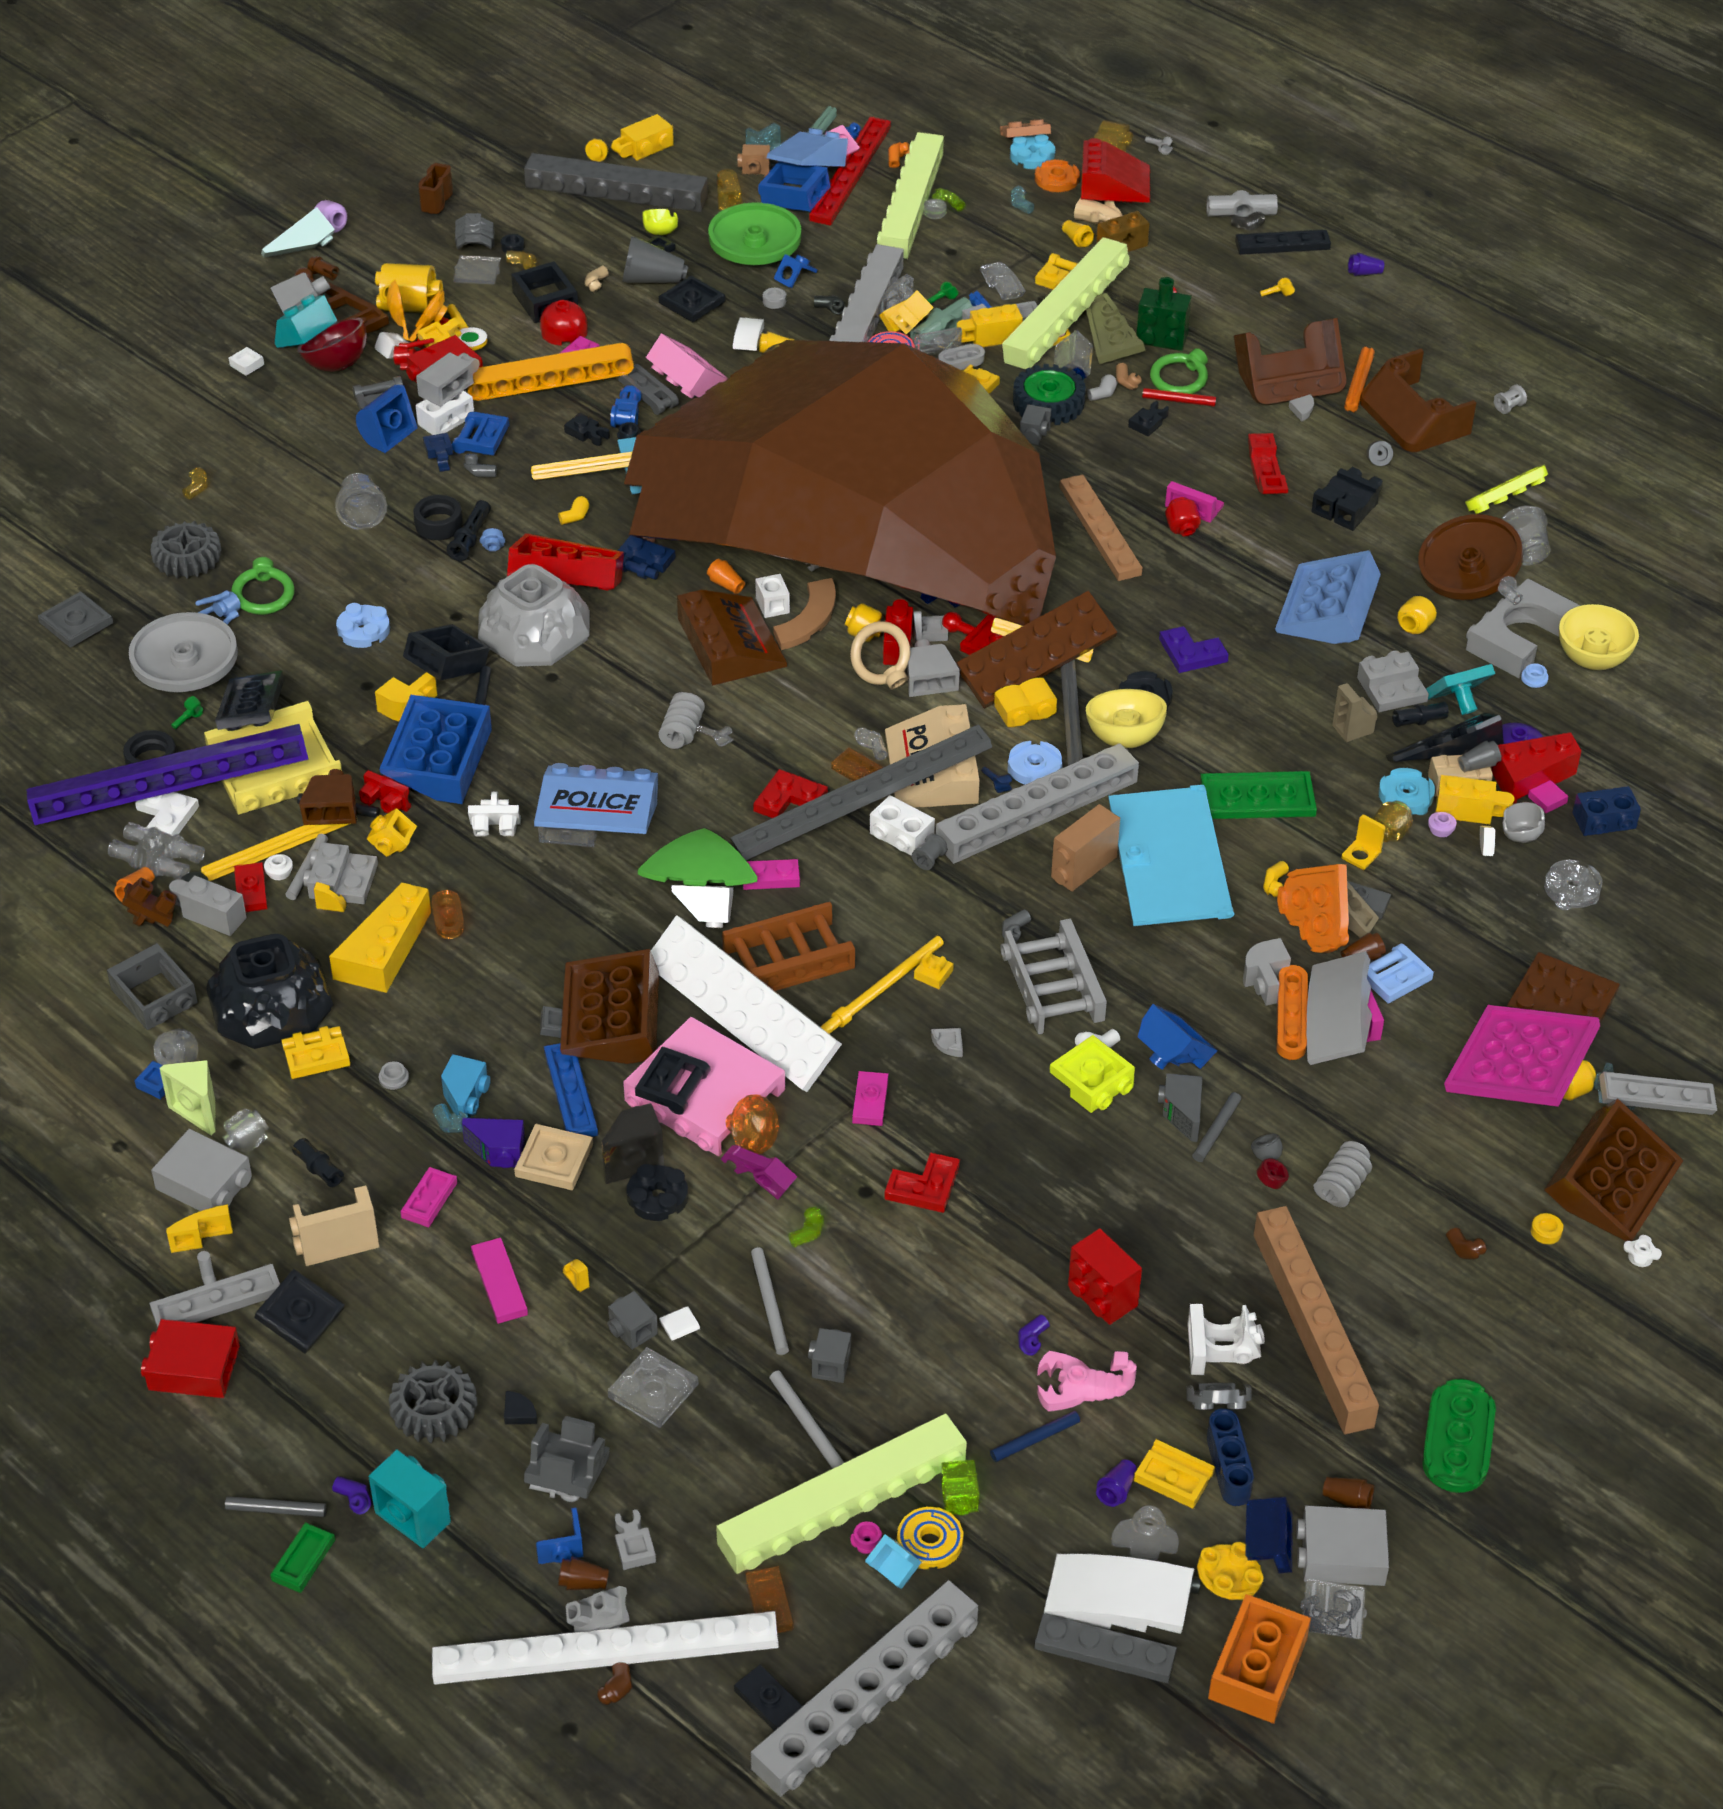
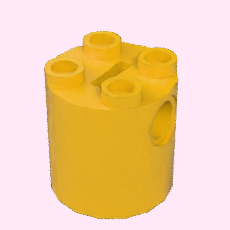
M385 263L381 266V272L377 271L375 275L376 286H379L376 305L377 308L384 311H389L387 293L395 279L399 286L404 312L423 313L439 290H443L442 280H436V272L433 265Z

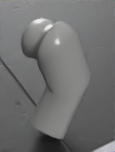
M1105 375L1101 379L1099 387L1087 390L1089 400L1094 401L1112 396L1117 386L1116 378L1113 375Z

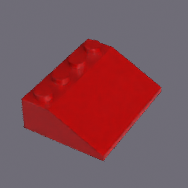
M1091 138L1088 141H1084L1081 199L1150 203V165L1101 139Z

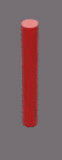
M1143 389L1142 398L1214 407L1216 404V397Z

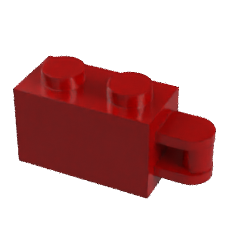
M897 599L893 602V606H887L885 622L898 626L905 633L911 648L913 607H908L906 600ZM884 632L883 665H896L900 654L898 642L892 635Z

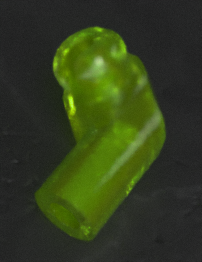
M810 1207L804 1212L806 1220L804 1221L803 1228L788 1234L789 1241L794 1248L815 1240L820 1236L824 1225V1216L821 1215L819 1208Z

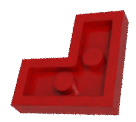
M779 769L753 803L754 812L771 818L777 817L784 813L790 803L801 806L827 794L828 787Z
M930 1153L923 1175L893 1169L885 1189L884 1199L944 1213L959 1170L960 1159Z

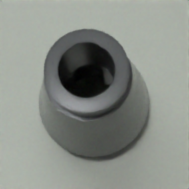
M1483 741L1458 757V764L1463 772L1496 766L1497 762L1501 761L1499 747L1494 741Z

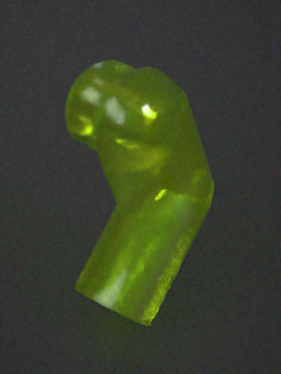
M938 188L932 195V198L938 204H942L946 200L957 211H962L965 208V202L957 194L946 189Z

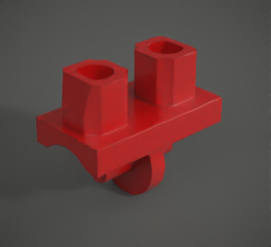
M369 770L363 775L364 785L359 791L361 802L370 806L376 800H380L381 809L386 813L396 808L407 812L411 808V803L408 801V786Z

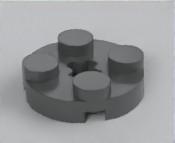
M1235 1383L1199 1384V1390L1194 1391L1192 1385L1186 1386L1187 1401L1192 1402L1194 1409H1214V1404L1223 1403L1227 1405L1228 1409L1247 1408L1246 1401L1252 1400L1251 1385L1244 1384V1390L1236 1389Z

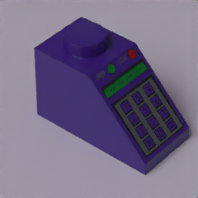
M462 1119L464 1142L491 1167H516L525 1144L523 1120Z

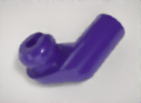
M341 1476L336 1477L333 1483V1492L348 1496L349 1506L354 1513H366L371 1507L372 1502L367 1486Z

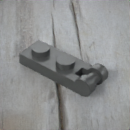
M639 364L634 365L632 372L629 374L618 376V381L624 386H635L641 391V399L651 407L656 415L663 413L668 407L673 408L679 404L676 394Z

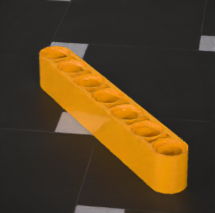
M627 344L605 345L480 367L473 373V384L467 387V391L473 397V400H487L627 375L632 372L634 363L631 349Z

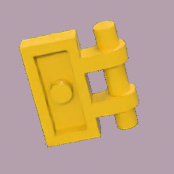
M328 1026L319 1027V1031L302 1034L301 1032L293 1033V1037L281 1039L291 1079L350 1066L340 1026L328 1028Z

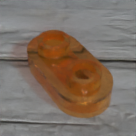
M451 890L439 891L431 899L436 932L445 939L457 938L465 929L460 897Z

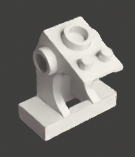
M1190 1304L1188 1338L1191 1375H1204L1206 1362L1246 1364L1251 1362L1252 1359L1260 1358V1344H1263L1265 1340L1261 1325H1256L1254 1322L1257 1320L1255 1312L1250 1313L1246 1305H1242L1241 1316L1234 1317L1231 1320V1324L1218 1325L1204 1318L1203 1304ZM1215 1341H1233V1344L1221 1346L1215 1345Z

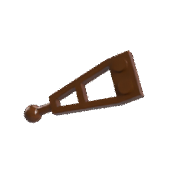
M301 267L295 272L294 276L306 273L311 282L315 281L312 271L306 267ZM328 282L331 288L324 293L332 296L327 299L332 311L345 304L361 311L344 320L351 318L363 319L367 334L389 324L388 316L375 305ZM333 311V313H334V315H335V317H336V319H337V321H336L335 323L340 322V321H343V320H340V319L338 318V316L335 314V312Z

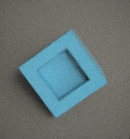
M886 1534L865 1560L868 1565L878 1570L901 1589L922 1563L901 1544Z

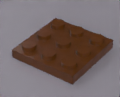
M1538 952L1507 1007L1598 1017L1601 1023L1619 990L1620 984Z

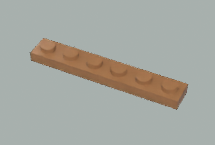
M1079 475L1060 480L1061 491L1116 579L1121 581L1141 576L1142 566L1085 476Z

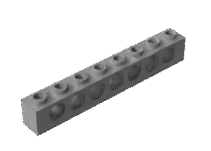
M1119 743L1067 767L1060 768L1042 778H1037L1033 782L1015 788L1001 796L992 798L976 807L969 808L960 814L942 820L936 824V835L942 837L947 843L948 851L945 855L953 864L1136 783L1139 762Z
M948 1580L752 1750L751 1770L780 1797L789 1789L794 1790L799 1787L808 1772L815 1766L819 1768L825 1764L834 1749L840 1744L846 1745L854 1737L856 1730L865 1722H872L880 1713L881 1708L890 1700L892 1702L897 1700L911 1681L921 1679L937 1658L942 1659L946 1657L952 1650L954 1643L962 1636L968 1637L973 1633L978 1624V1605ZM944 1623L947 1626H937L936 1624ZM920 1644L923 1645V1647L916 1648L911 1645ZM890 1665H896V1666H898L899 1668H897V1669H890V1668H888V1666H890ZM864 1687H873V1688H875V1689H874V1690H871V1691H867V1690H864V1689H862V1688H864ZM847 1708L851 1711L839 1712L838 1709ZM815 1730H823L826 1733L817 1735L812 1732ZM790 1752L800 1753V1755L796 1757H791L787 1754Z

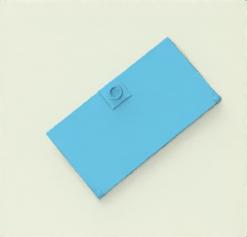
M1204 785L1109 796L1111 812L1120 817L1118 850L1133 926L1209 918L1227 919L1234 916Z

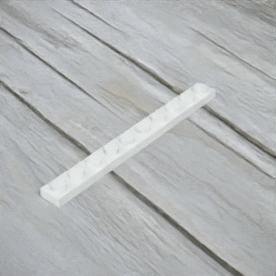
M775 1611L433 1647L432 1676L434 1684L613 1666L618 1662L632 1664L778 1648Z

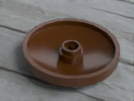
M1464 515L1441 524L1426 537L1419 551L1418 563L1424 582L1434 592L1451 599L1471 600L1491 595L1508 585L1521 568L1523 548L1519 534L1508 522L1490 515Z

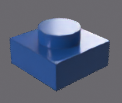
M152 1061L135 1079L136 1088L161 1099L165 1095L160 1067L163 1065Z

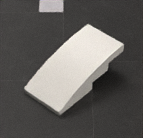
M1057 1554L1044 1614L1107 1630L1111 1629L1112 1624L1145 1632L1147 1626H1152L1181 1634L1194 1569L1124 1556Z

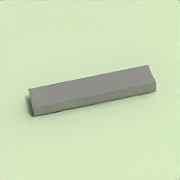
M1605 1071L1599 1076L1603 1103L1609 1104L1618 1098L1626 1106L1713 1115L1717 1111L1714 1086L1710 1083Z

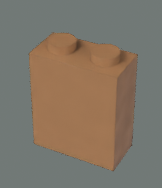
M1098 804L1054 838L1051 878L1070 891H1074L1117 858L1120 817Z

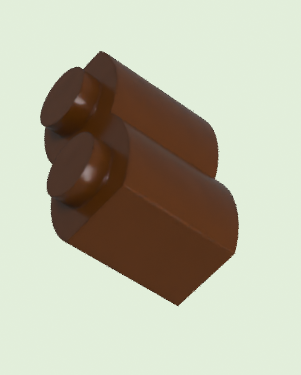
M432 164L427 170V176L419 182L422 212L438 214L443 210L445 201L451 197L453 186L450 165Z

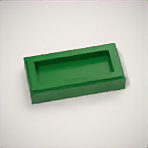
M305 1522L270 1574L271 1580L301 1593L335 1542L334 1534Z

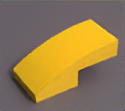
M228 1204L194 1213L168 1227L166 1231L171 1253L203 1248L202 1238L233 1233Z

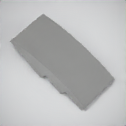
M1366 951L1312 966L1308 990L1306 1029L1307 1057L1310 1065L1365 1052L1372 1013L1368 1007L1371 985L1367 980L1370 958Z

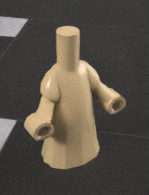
M1080 198L1074 211L1075 220H1082L1093 224L1123 216L1121 211L1115 206L1114 201L1106 200L1102 204L1094 200Z

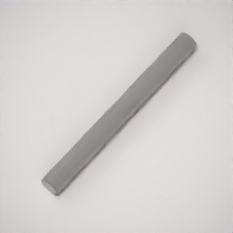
M759 1247L754 1248L751 1251L776 1353L784 1355L789 1352L764 1251Z
M780 1371L773 1372L770 1375V1380L832 1469L844 1464V1461Z

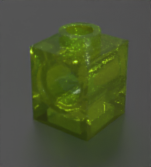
M975 1461L941 1462V1487L945 1510L957 1515L978 1512L979 1488Z

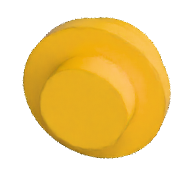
M592 139L586 145L585 151L591 160L599 162L606 158L608 148L603 140Z

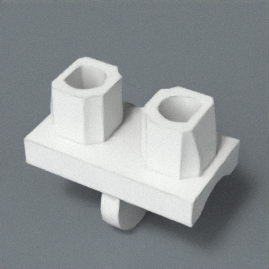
M498 792L491 793V800H481V805L468 806L470 824L473 827L474 836L489 835V825H499L500 835L514 836L517 825H521L519 805H509V799L499 800Z

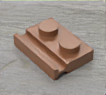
M1043 119L1030 120V123L1022 124V121L1008 122L1006 126H1000V134L1007 138L1051 133L1050 124L1044 123Z

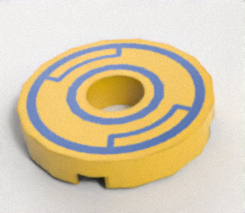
M923 1507L915 1509L904 1516L898 1526L897 1542L922 1561L918 1568L929 1570V1567L938 1566V1569L954 1562L961 1553L963 1530L960 1522L952 1513L941 1508ZM926 1534H934L939 1540L935 1543H926L921 1538Z

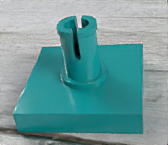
M1489 664L1441 678L1426 689L1429 693L1428 700L1455 693L1462 715L1475 712L1478 709L1470 688L1478 686L1495 674L1493 665Z

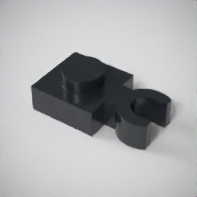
M1154 401L1150 405V410L1142 408L1129 419L1128 427L1149 437L1162 425L1163 419L1168 417L1169 407L1166 406L1163 409H1158L1159 402Z
M582 413L577 414L564 424L566 434L583 442L590 439L594 445L601 446V437L607 440L610 439L607 428L599 427L598 421Z

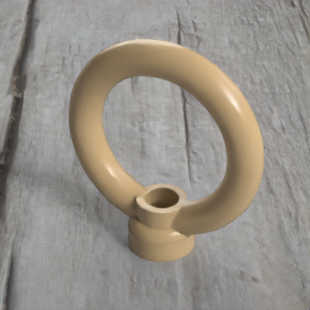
M884 621L874 622L862 628L855 636L850 652L851 663L855 672L864 681L875 685L887 684L891 690L903 685L908 680L904 671L910 659V645L905 633L898 626ZM877 632H886L892 635L897 640L900 649L897 664L888 668L884 674H874L868 671L861 659V650L864 642L869 636Z

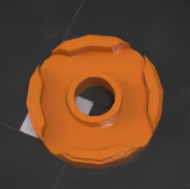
M1048 160L1035 170V182L1037 185L1050 192L1069 191L1079 184V169L1074 164L1073 167L1068 165V162L1065 160Z

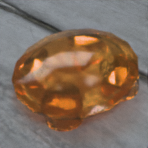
M758 1094L747 1095L738 1101L733 1112L727 1116L726 1127L731 1131L737 1146L756 1154H763L772 1147L777 1139L779 1130L778 1115L774 1105L767 1098Z

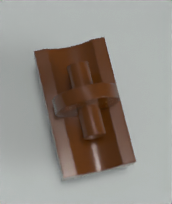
M142 877L133 885L127 883L123 891L125 895L122 905L128 907L127 912L135 915L133 924L140 926L144 920L151 924L157 921L168 927L172 922L173 909L177 899L176 894L163 890L160 896L156 897L151 894L153 891L151 882Z

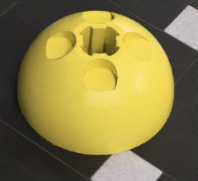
M1591 604L1575 607L1564 614L1559 624V638L1567 656L1576 664L1591 670H1606L1621 664L1632 654L1639 638L1638 628L1629 616L1615 608L1604 605Z
M1137 689L1108 691L1092 698L1086 705L1087 720L1096 736L1108 745L1115 746L1120 743L1124 748L1139 747L1152 740L1162 728L1167 712V705L1160 696Z

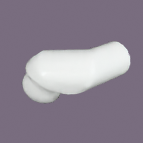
M1114 1029L1109 1030L1102 1036L1091 1032H1081L1075 1037L1076 1046L1091 1035H1094L1109 1048L1120 1041V1036Z

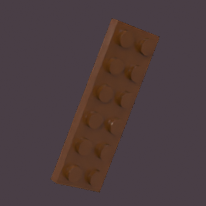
M1088 590L956 662L961 676L985 709L994 704L995 692L1010 685H1020L1033 678H1041L1116 637L1117 631Z

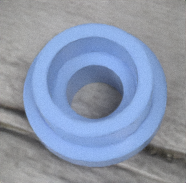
M1529 664L1522 671L1521 679L1529 687H1542L1548 682L1547 670L1540 664Z

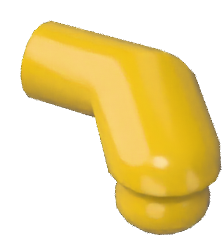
M1279 861L1266 870L1263 889L1267 895L1271 894L1274 897H1278L1279 886H1283L1282 883L1278 882V879L1289 871L1286 862Z

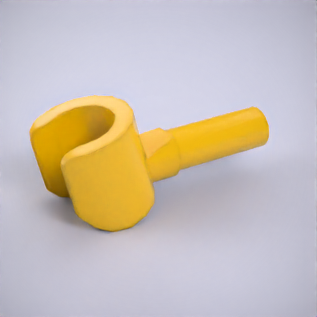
M1282 278L1278 281V285L1262 290L1260 294L1263 297L1281 291L1284 296H1289L1294 293L1295 289L1288 278Z

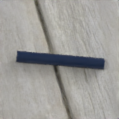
M1072 1411L990 1450L991 1457L994 1462H998L1080 1423V1417L1076 1411Z

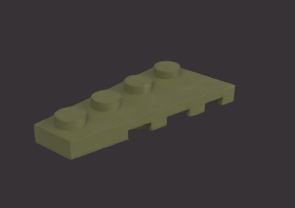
M1107 293L1097 295L1090 307L1086 309L1099 364L1112 362L1119 358L1146 351L1144 343L1141 339H1138L1136 332L1133 328H1130L1125 317L1119 313L1117 306Z

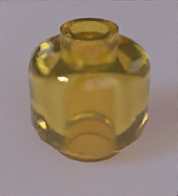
M1395 800L1383 803L1372 818L1385 826L1383 842H1398L1402 840L1412 826L1411 809L1403 802Z

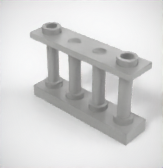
M1071 919L1060 920L1059 933H1056L1054 937L1019 944L1015 943L1011 930L1005 931L1004 944H1001L1002 958L1004 961L1008 960L1027 1006V1019L1030 1024L1034 1023L1038 1034L1044 1033L1045 1018L1082 1010L1090 1013L1094 1023L1105 1021L1107 1001ZM1058 948L1064 952V957L1024 964L1021 957L1023 954ZM1065 968L1073 973V978L1033 985L1029 976ZM1073 989L1080 991L1082 994V999L1042 1006L1038 996Z

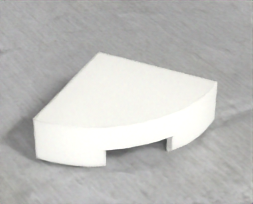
M1480 826V847L1483 856H1493L1495 829L1491 826Z

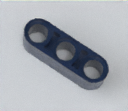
M1217 1409L1211 1413L1207 1431L1209 1451L1213 1466H1215V1473L1223 1500L1232 1506H1242L1251 1497L1254 1479L1252 1466L1237 1415L1229 1409Z

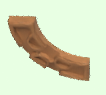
M832 578L807 583L809 601L805 609L794 619L773 627V634L781 650L792 648L808 641L811 635L818 630L821 631L828 624L836 604V590Z

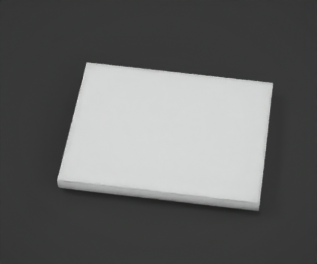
M688 1306L659 1318L671 1341L700 1329L697 1320Z

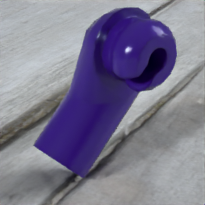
M1038 1315L1019 1330V1348L1024 1354L1034 1355L1039 1351L1041 1342L1038 1340V1335L1050 1327L1045 1316Z

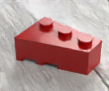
M1571 732L1497 745L1501 753V761L1497 762L1496 766L1490 768L1501 791L1511 793L1514 796L1513 804H1516L1517 799L1529 795V790L1549 780L1557 784L1576 775L1581 749Z

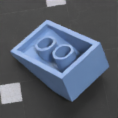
M809 128V132H798L769 152L767 159L808 166H845L848 139L839 137L840 133L826 131V134H822V129Z

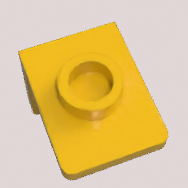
M1362 815L1359 818L1356 840L1342 853L1341 858L1365 870L1382 851L1385 826ZM1360 850L1364 851L1368 857L1360 860L1354 858L1352 853Z

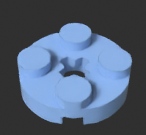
M351 603L346 606V611L340 614L336 622L337 633L343 638V642L357 648L372 646L371 642L378 639L380 643L387 638L390 632L387 611L381 606Z
M1025 741L1011 749L1007 770L1016 781L1026 785L1037 778H1042L1062 768V756L1060 751L1050 743L1040 741V745H1031V741Z

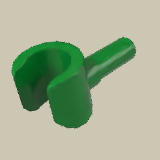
M944 282L940 287L941 290L927 299V301L932 304L944 296L947 299H954L958 295V290L950 282Z
M191 696L185 701L184 707L187 710L171 724L174 729H177L191 716L197 718L203 714L200 701L195 696Z

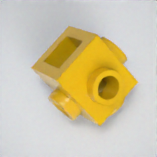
M396 808L384 816H377L370 825L372 830L367 840L378 851L388 857L396 851L402 852L409 845L410 838L417 826Z

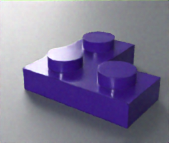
M1184 626L1160 631L1159 640L1178 673L1228 662L1229 654L1219 637L1194 643Z

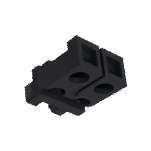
M1353 466L1349 470L1340 468L1337 471V475L1331 478L1327 486L1323 489L1319 488L1314 492L1311 512L1329 521L1334 518V523L1354 531L1372 508H1375L1378 504L1383 481L1375 476L1367 480L1362 477V472ZM1330 505L1329 511H1325L1321 507ZM1351 515V521H1347L1343 517Z

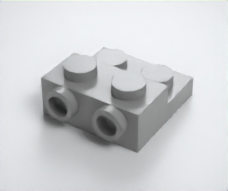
M1392 651L1385 657L1375 658L1374 656H1368L1362 662H1359L1357 678L1378 712L1428 701L1429 693L1418 678L1419 668L1409 652L1400 653L1399 651Z
M321 843L319 849H313L311 853L312 869H306L304 873L303 883L304 886L308 887L309 898L315 899L314 887L316 882L329 885V890L338 896L341 894L347 903L365 904L378 866L377 856L349 853L348 845Z

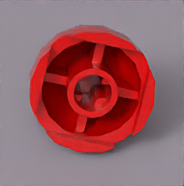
M559 300L544 309L540 320V330L542 338L548 343L562 346V342L570 341L571 344L578 337L585 338L587 336V318L583 309L578 304L567 300Z

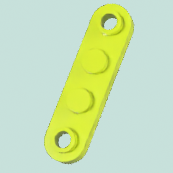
M1541 465L1465 501L1469 511L1474 510L1475 514L1483 512L1490 508L1488 504L1491 502L1494 505L1508 499L1507 495L1510 493L1514 496L1526 491V485L1528 484L1535 486L1546 481L1544 476L1548 475L1545 465Z

